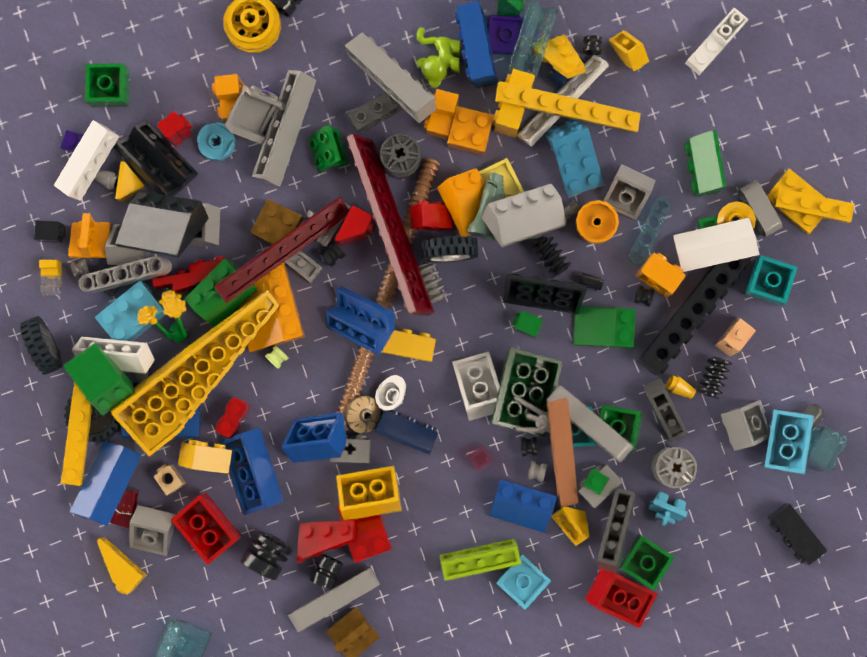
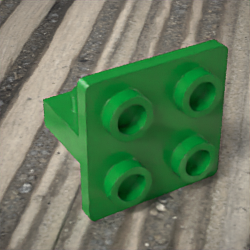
M326 125L308 138L309 147L312 150L318 173H323L329 168L342 167L349 164L338 128L331 129L330 125Z

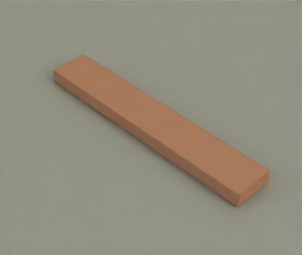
M566 397L547 402L557 500L560 508L578 503L569 401Z

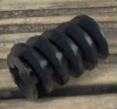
M545 237L531 248H538L535 254H542L539 259L540 261L547 260L544 267L551 266L548 273H555L552 277L554 279L567 270L571 262L564 263L567 256H559L563 250H555L558 243L551 244L554 237Z
M719 357L707 359L711 366H705V370L709 373L702 374L706 380H701L700 384L704 388H698L697 390L703 395L719 399L716 397V394H723V392L718 388L725 387L721 380L728 379L723 373L730 372L726 365H732V362Z

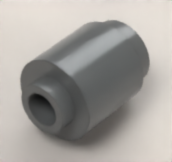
M816 403L814 405L809 404L801 413L814 416L812 430L825 417L823 414L824 410Z

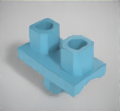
M659 492L649 504L648 509L657 512L655 517L661 519V526L665 527L667 522L674 524L675 520L681 522L683 518H686L688 512L685 511V501L675 499L672 506L667 503L669 495Z

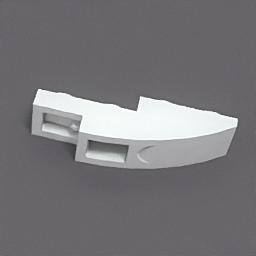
M734 7L685 64L700 75L749 19Z

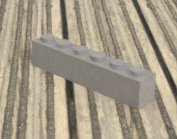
M362 32L345 45L349 58L418 123L436 110L434 95L430 91L426 92L418 80L414 81L406 69L400 68L399 63L394 58L391 59L384 48H379L372 37H367Z
M288 70L278 99L282 103V107L276 106L252 175L253 178L268 185L281 186L317 81L302 71Z

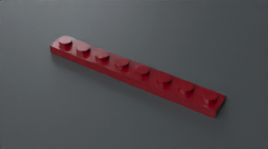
M341 197L336 198L215 285L214 288L226 304L346 218L349 209Z

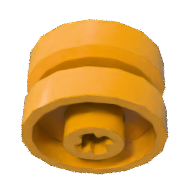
M600 200L590 201L585 204L578 212L575 221L576 231L580 238L591 244H602L611 239L617 231L619 224L618 214L614 207ZM596 219H599V223H601L598 226L593 223Z

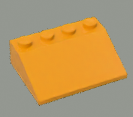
M283 262L253 284L257 290L238 308L239 310L266 290L279 304L267 322L257 331L253 340L251 339L247 344L250 353L305 338L287 268Z

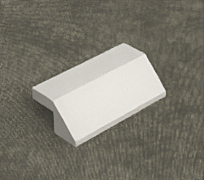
M749 218L673 235L680 267L683 269V272L759 255L756 237Z

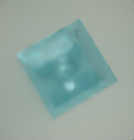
M816 426L811 433L806 465L820 472L832 471L837 464V456L846 448L847 443L845 441L847 437L827 426Z

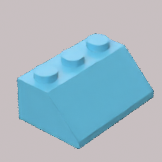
M774 409L765 460L766 468L805 474L814 420L813 415Z

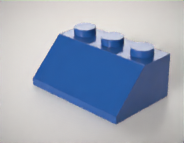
M343 413L295 419L281 448L293 463L341 457L347 443Z
M499 479L489 516L545 533L557 496Z

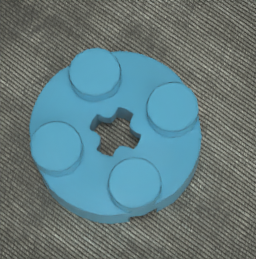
M223 123L207 124L198 133L197 142L199 150L207 159L223 161L235 149L236 138ZM220 137L221 144L213 146L212 139Z

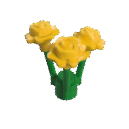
M168 290L162 293V298L158 302L164 307L163 313L169 317L174 316L176 323L170 326L169 332L157 322L155 317L157 309L155 305L141 308L137 321L139 325L151 323L158 327L167 336L168 340L173 339L177 343L182 342L188 337V333L180 318L182 312L186 311V302L181 301V294L175 293V291Z

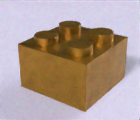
M267 199L250 233L254 237L272 245L304 221L302 215Z

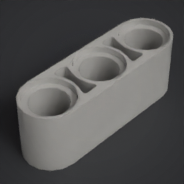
M755 180L738 189L742 202L750 206L754 211L756 217L755 225L763 237H767L782 229V222L758 181Z

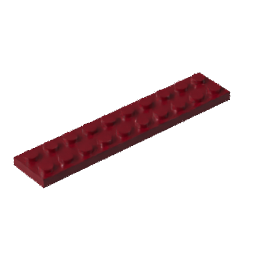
M351 134L347 137L348 147L354 156L355 167L360 173L361 184L366 190L367 201L372 207L373 218L378 224L379 235L386 247L385 252L390 258L392 271L398 280V288L404 297L405 308L409 314L429 316L435 313L375 144L371 139Z

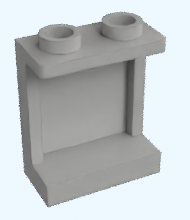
M244 85L224 126L230 133L263 145L265 140L263 132L276 106L281 108L282 103L278 100L279 97L272 92L266 94L257 86L252 85L249 87Z

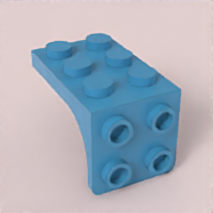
M572 119L560 127L552 126L544 133L555 154L568 197L604 185L588 127L579 120Z

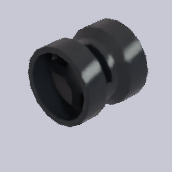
M335 241L330 244V249H323L320 252V255L330 267L336 264L337 259H342L346 256Z

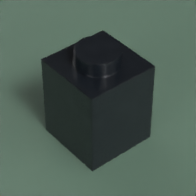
M35 221L34 240L43 243H63V238L66 236L64 224L57 221Z

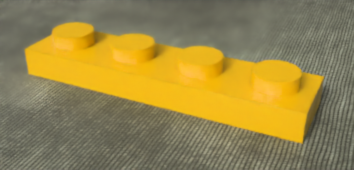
M783 188L777 189L774 208L848 224L852 221L855 206L853 203Z

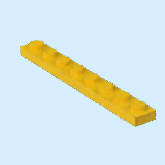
M502 81L498 82L495 102L633 133L638 132L641 114Z

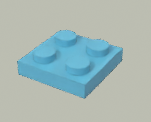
M521 554V564L509 567L496 584L526 610L551 580Z

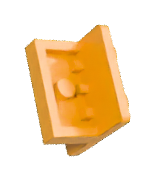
M83 213L82 221L72 223L69 257L106 258L105 245L110 235L111 224L109 222H95L91 213Z

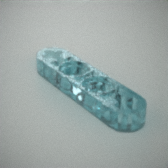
M660 196L653 202L629 252V260L632 264L640 265L647 259L671 208L669 198ZM662 201H664V205L667 208H663L661 210V215L653 213V210L657 212L660 207V205L657 203H661ZM651 217H656L659 220L657 227L650 226L649 219ZM643 234H648L651 237L649 244L641 242ZM640 247L647 248V251L643 249L640 254L643 258L636 261L633 253L636 254Z

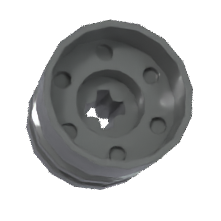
M394 134L388 137L381 146L382 167L389 176L399 180L408 179L418 171L421 158L420 148L415 139L405 134ZM402 151L404 153V156L397 158L396 153L400 154Z

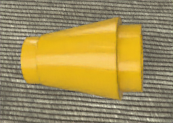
M672 375L667 381L666 389L669 390V393L689 399L694 397L696 389L680 376Z

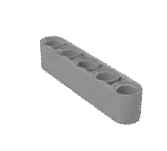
M153 256L85 274L79 279V287L84 292L98 293L166 275L171 271L172 264L167 258ZM159 262H161V268H160V269H158V263H159Z
M559 385L548 397L547 401L551 402L566 397L569 401L570 421L621 463L633 449V446L569 391Z
M369 567L291 612L288 616L296 631L300 632L380 585V582L372 568Z

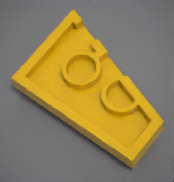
M565 34L530 47L533 55L540 56L543 62L553 65L556 71L568 79L586 72L585 65Z

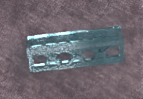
M530 1L508 67L511 72L513 69L526 72L527 67L533 63L532 72L526 73L535 75V78L537 77L558 12L555 7L543 8L537 1ZM544 14H550L549 18L542 22ZM544 29L543 36L537 39L538 33ZM538 46V52L532 56V50Z

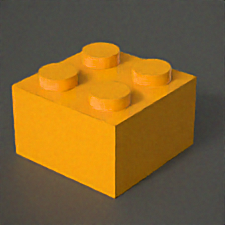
M457 106L447 148L484 156L494 115Z
M653 253L647 258L635 277L667 298L674 293L686 275L682 273L683 269L681 267L668 263V259L664 255Z

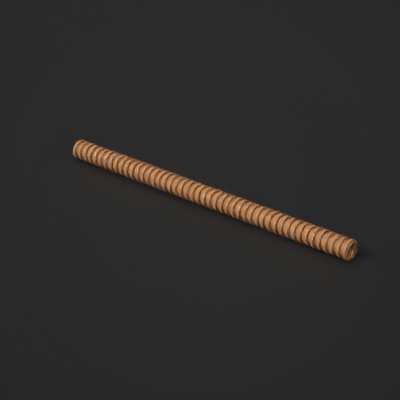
M424 158L423 160L425 163L422 164L423 169H420L421 175H418L417 186H414L415 192H412L411 203H408L409 208L406 209L407 214L404 215L405 219L402 221L410 244H413L412 239L415 238L414 233L417 232V230L411 229L410 206L417 205L418 201L428 200L429 189H432L431 183H434L435 172L438 171L437 167L440 166L438 161L431 158ZM390 259V264H387L388 270H385L386 276H383L384 281L381 282L382 287H379L380 292L377 293L378 298L375 299L377 304L387 309L392 305L390 302L394 299L392 297L396 293L394 290L398 288L396 286L398 280L392 271ZM362 346L358 349L359 354H356L357 360H354L355 365L352 366L351 377H348L349 383H346L347 389H344L345 394H342L343 400H340L339 412H336H342L344 415L345 431L349 430L345 414L347 406L354 398L361 395L359 392L363 389L361 388L364 385L363 380L366 379L365 375L368 374L367 369L370 368L371 357H374L373 352Z

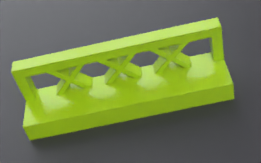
M515 538L440 555L445 581L521 564Z

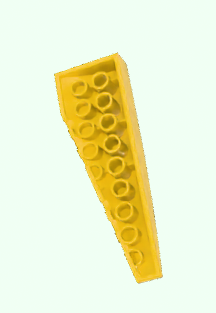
M266 290L134 388V394L110 410L111 414L150 457L181 432L189 418L191 419L196 413V409L206 400L207 395L221 381L234 364L236 358L242 354L251 339L253 340L257 331L267 322L279 304Z

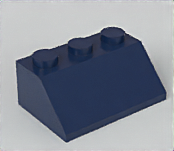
M395 410L384 411L375 430L376 433L430 455L438 432H435L436 427L425 424L424 427L418 425L419 420L409 416L407 419L399 417L401 413Z

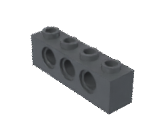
M385 92L348 113V116L358 135L404 109Z
M619 488L615 490L597 560L599 569L614 573L618 571L635 504V492Z

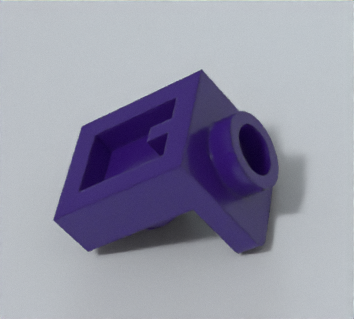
M66 130L60 148L73 153L84 134H77Z

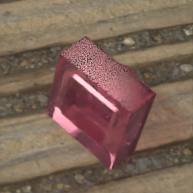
M483 445L467 456L478 472L494 461Z

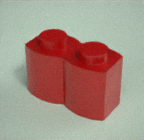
M232 398L226 406L225 415L219 419L216 425V432L227 438L235 436L240 429L241 420L249 412L250 404L240 398Z

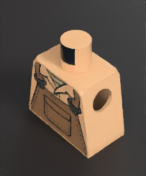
M737 317L714 346L728 357H731L744 347L756 330Z

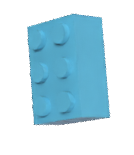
M139 281L95 316V319L112 340L133 342L152 326L151 323L139 325L137 319L141 308L155 305L157 321L165 316V314L163 313L164 307L162 304H159L158 298L144 282Z

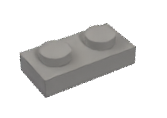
M301 250L285 261L287 265L310 283L313 282L323 269Z

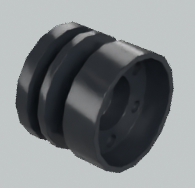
M257 531L255 537L258 540L252 539L251 544L257 550L247 549L241 562L254 572L268 579L276 580L282 570L277 560L286 562L288 558L282 553L290 555L292 549L278 537Z

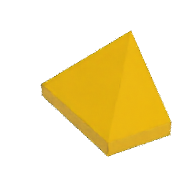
M121 161L115 199L119 202H125L145 186L126 162Z
M564 506L552 514V519L575 546L589 537L586 511Z

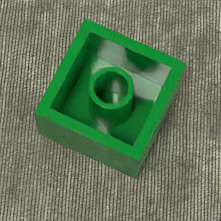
M124 63L86 64L85 102L91 107H129V69Z
M638 534L620 561L619 568L654 591L675 557Z

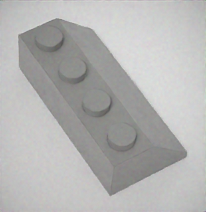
M552 183L488 203L482 217L501 248L566 225L562 198Z

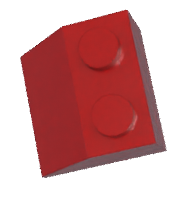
M352 205L335 238L336 243L342 247L367 239L368 235L372 236L377 226L375 225L373 215Z

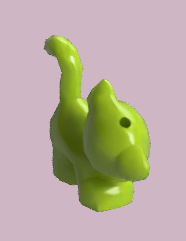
M420 27L416 33L417 41L422 45L435 44L439 56L431 55L427 58H420L417 61V66L421 69L426 80L429 81L431 88H437L447 76V69L451 67L452 72L460 73L461 63L459 58H456L461 56L460 40H453L443 36L424 38L425 29Z

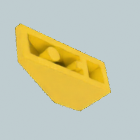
M106 537L99 538L97 543L111 579L116 584L115 588L122 594L126 593L128 595L132 593L147 574Z

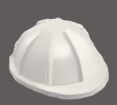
M393 375L379 385L375 396L379 408L391 411L403 404L406 390L404 379L398 375Z

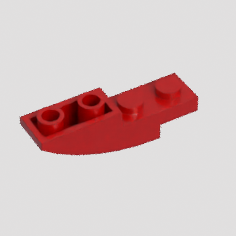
M214 257L213 261L205 262V260L194 261V264L189 265V273L188 271H178L176 275L169 276V274L159 276L156 279H152L153 287L157 290L173 287V291L176 293L193 290L224 257Z

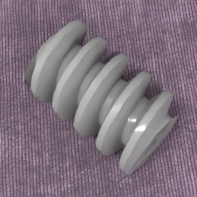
M427 263L418 267L433 304L441 301L447 295V292H440L444 285L437 284L442 279L435 278L439 271L432 270L436 264Z

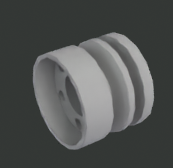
M665 447L653 456L651 472L659 484L670 488H683L694 480L697 473V463L694 456L688 450L680 447ZM673 463L679 464V466L677 467L678 472L672 471V469L674 468V466L672 465Z

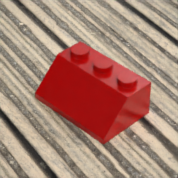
M207 492L200 494L171 519L173 524L207 565L242 538V535Z

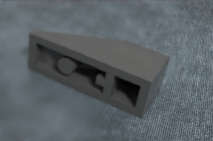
M661 378L643 386L670 441L672 442L687 435L688 432Z

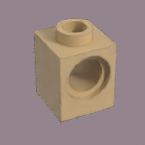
M163 465L156 470L158 474L153 476L166 495H171L186 484L174 465ZM167 473H170L173 476V481L171 484H168L165 481V475Z

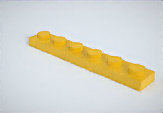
M75 382L61 484L82 486L93 405Z

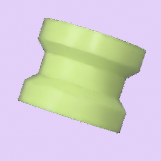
M277 345L273 347L271 353L265 355L278 369L283 361L289 359Z

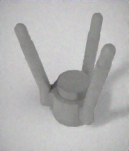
M515 396L514 399L540 414L538 417L527 414V418L536 421L538 428L516 427L515 430L538 432L544 434L545 431L550 432L549 414Z

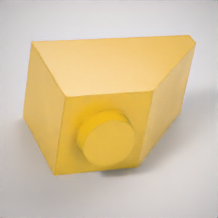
M625 30L609 39V43L624 65L632 71L640 69L649 62L643 43Z

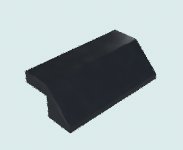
M147 120L135 125L128 137L117 141L113 146L158 194L175 196L198 175V172Z

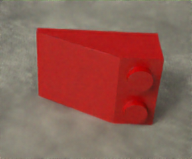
M338 505V513L341 521H343L344 519L340 511V505ZM381 514L352 519L357 522L356 538L354 542L348 545L355 563L392 550L393 547Z
M601 569L585 600L596 609L640 628L658 594L619 572L614 573Z

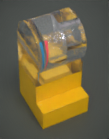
M39 260L42 296H59L61 292L62 262L58 260Z

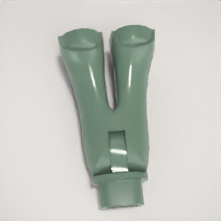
M490 172L489 180H486L478 213L473 222L468 226L467 232L469 234L497 241L482 217L488 203L505 198L504 184H502L503 175Z

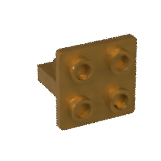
M357 607L347 613L326 632L335 643L334 648L338 653L342 652L345 657L359 656L380 638L379 634Z

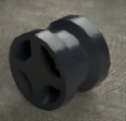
M588 35L583 38L585 43L583 54L600 55L602 53L600 48L602 43L601 36Z
M639 285L634 303H643L645 306L650 307L655 289H647L643 285Z
M521 437L522 456H527L528 454L538 456L537 437H532L531 439Z

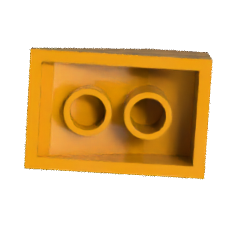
M477 168L450 177L437 187L461 236L465 237L471 235L467 232L468 226L473 222L478 213L485 186Z

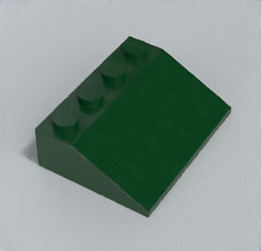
M509 347L491 423L514 430L516 427L538 428L536 421L527 418V414L536 417L540 414L522 405L514 397L517 396L541 411L548 413L547 399L557 388L563 361ZM546 431L544 432V434L538 432H525L545 437Z

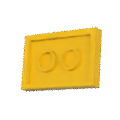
M791 169L785 172L767 194L773 207L778 188L824 197ZM776 208L806 234H810L823 219Z

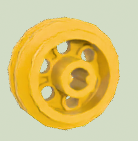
M233 0L227 7L223 17L224 30L230 42L239 50L247 53H260L269 49L278 40L281 32V18L275 5L270 0ZM262 11L266 14L264 16H260L259 12ZM253 18L254 22L249 23L248 20ZM263 24H269L267 29L262 28ZM240 30H245V34L242 36L238 33ZM254 33L259 34L257 37H252Z

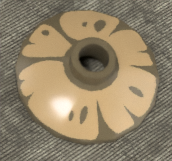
M367 395L358 396L347 406L345 412L346 422L354 432L360 434L369 433L380 422L381 408H379L374 398ZM368 412V417L365 419L364 414Z

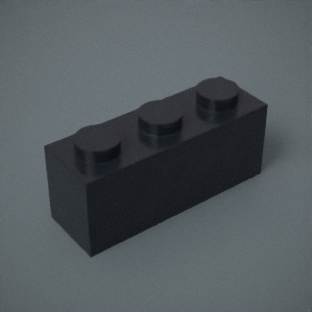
M785 503L767 517L771 521L769 523L770 527L776 533L779 531L782 535V542L788 548L791 547L794 550V557L799 563L811 565L827 552V549L791 504Z

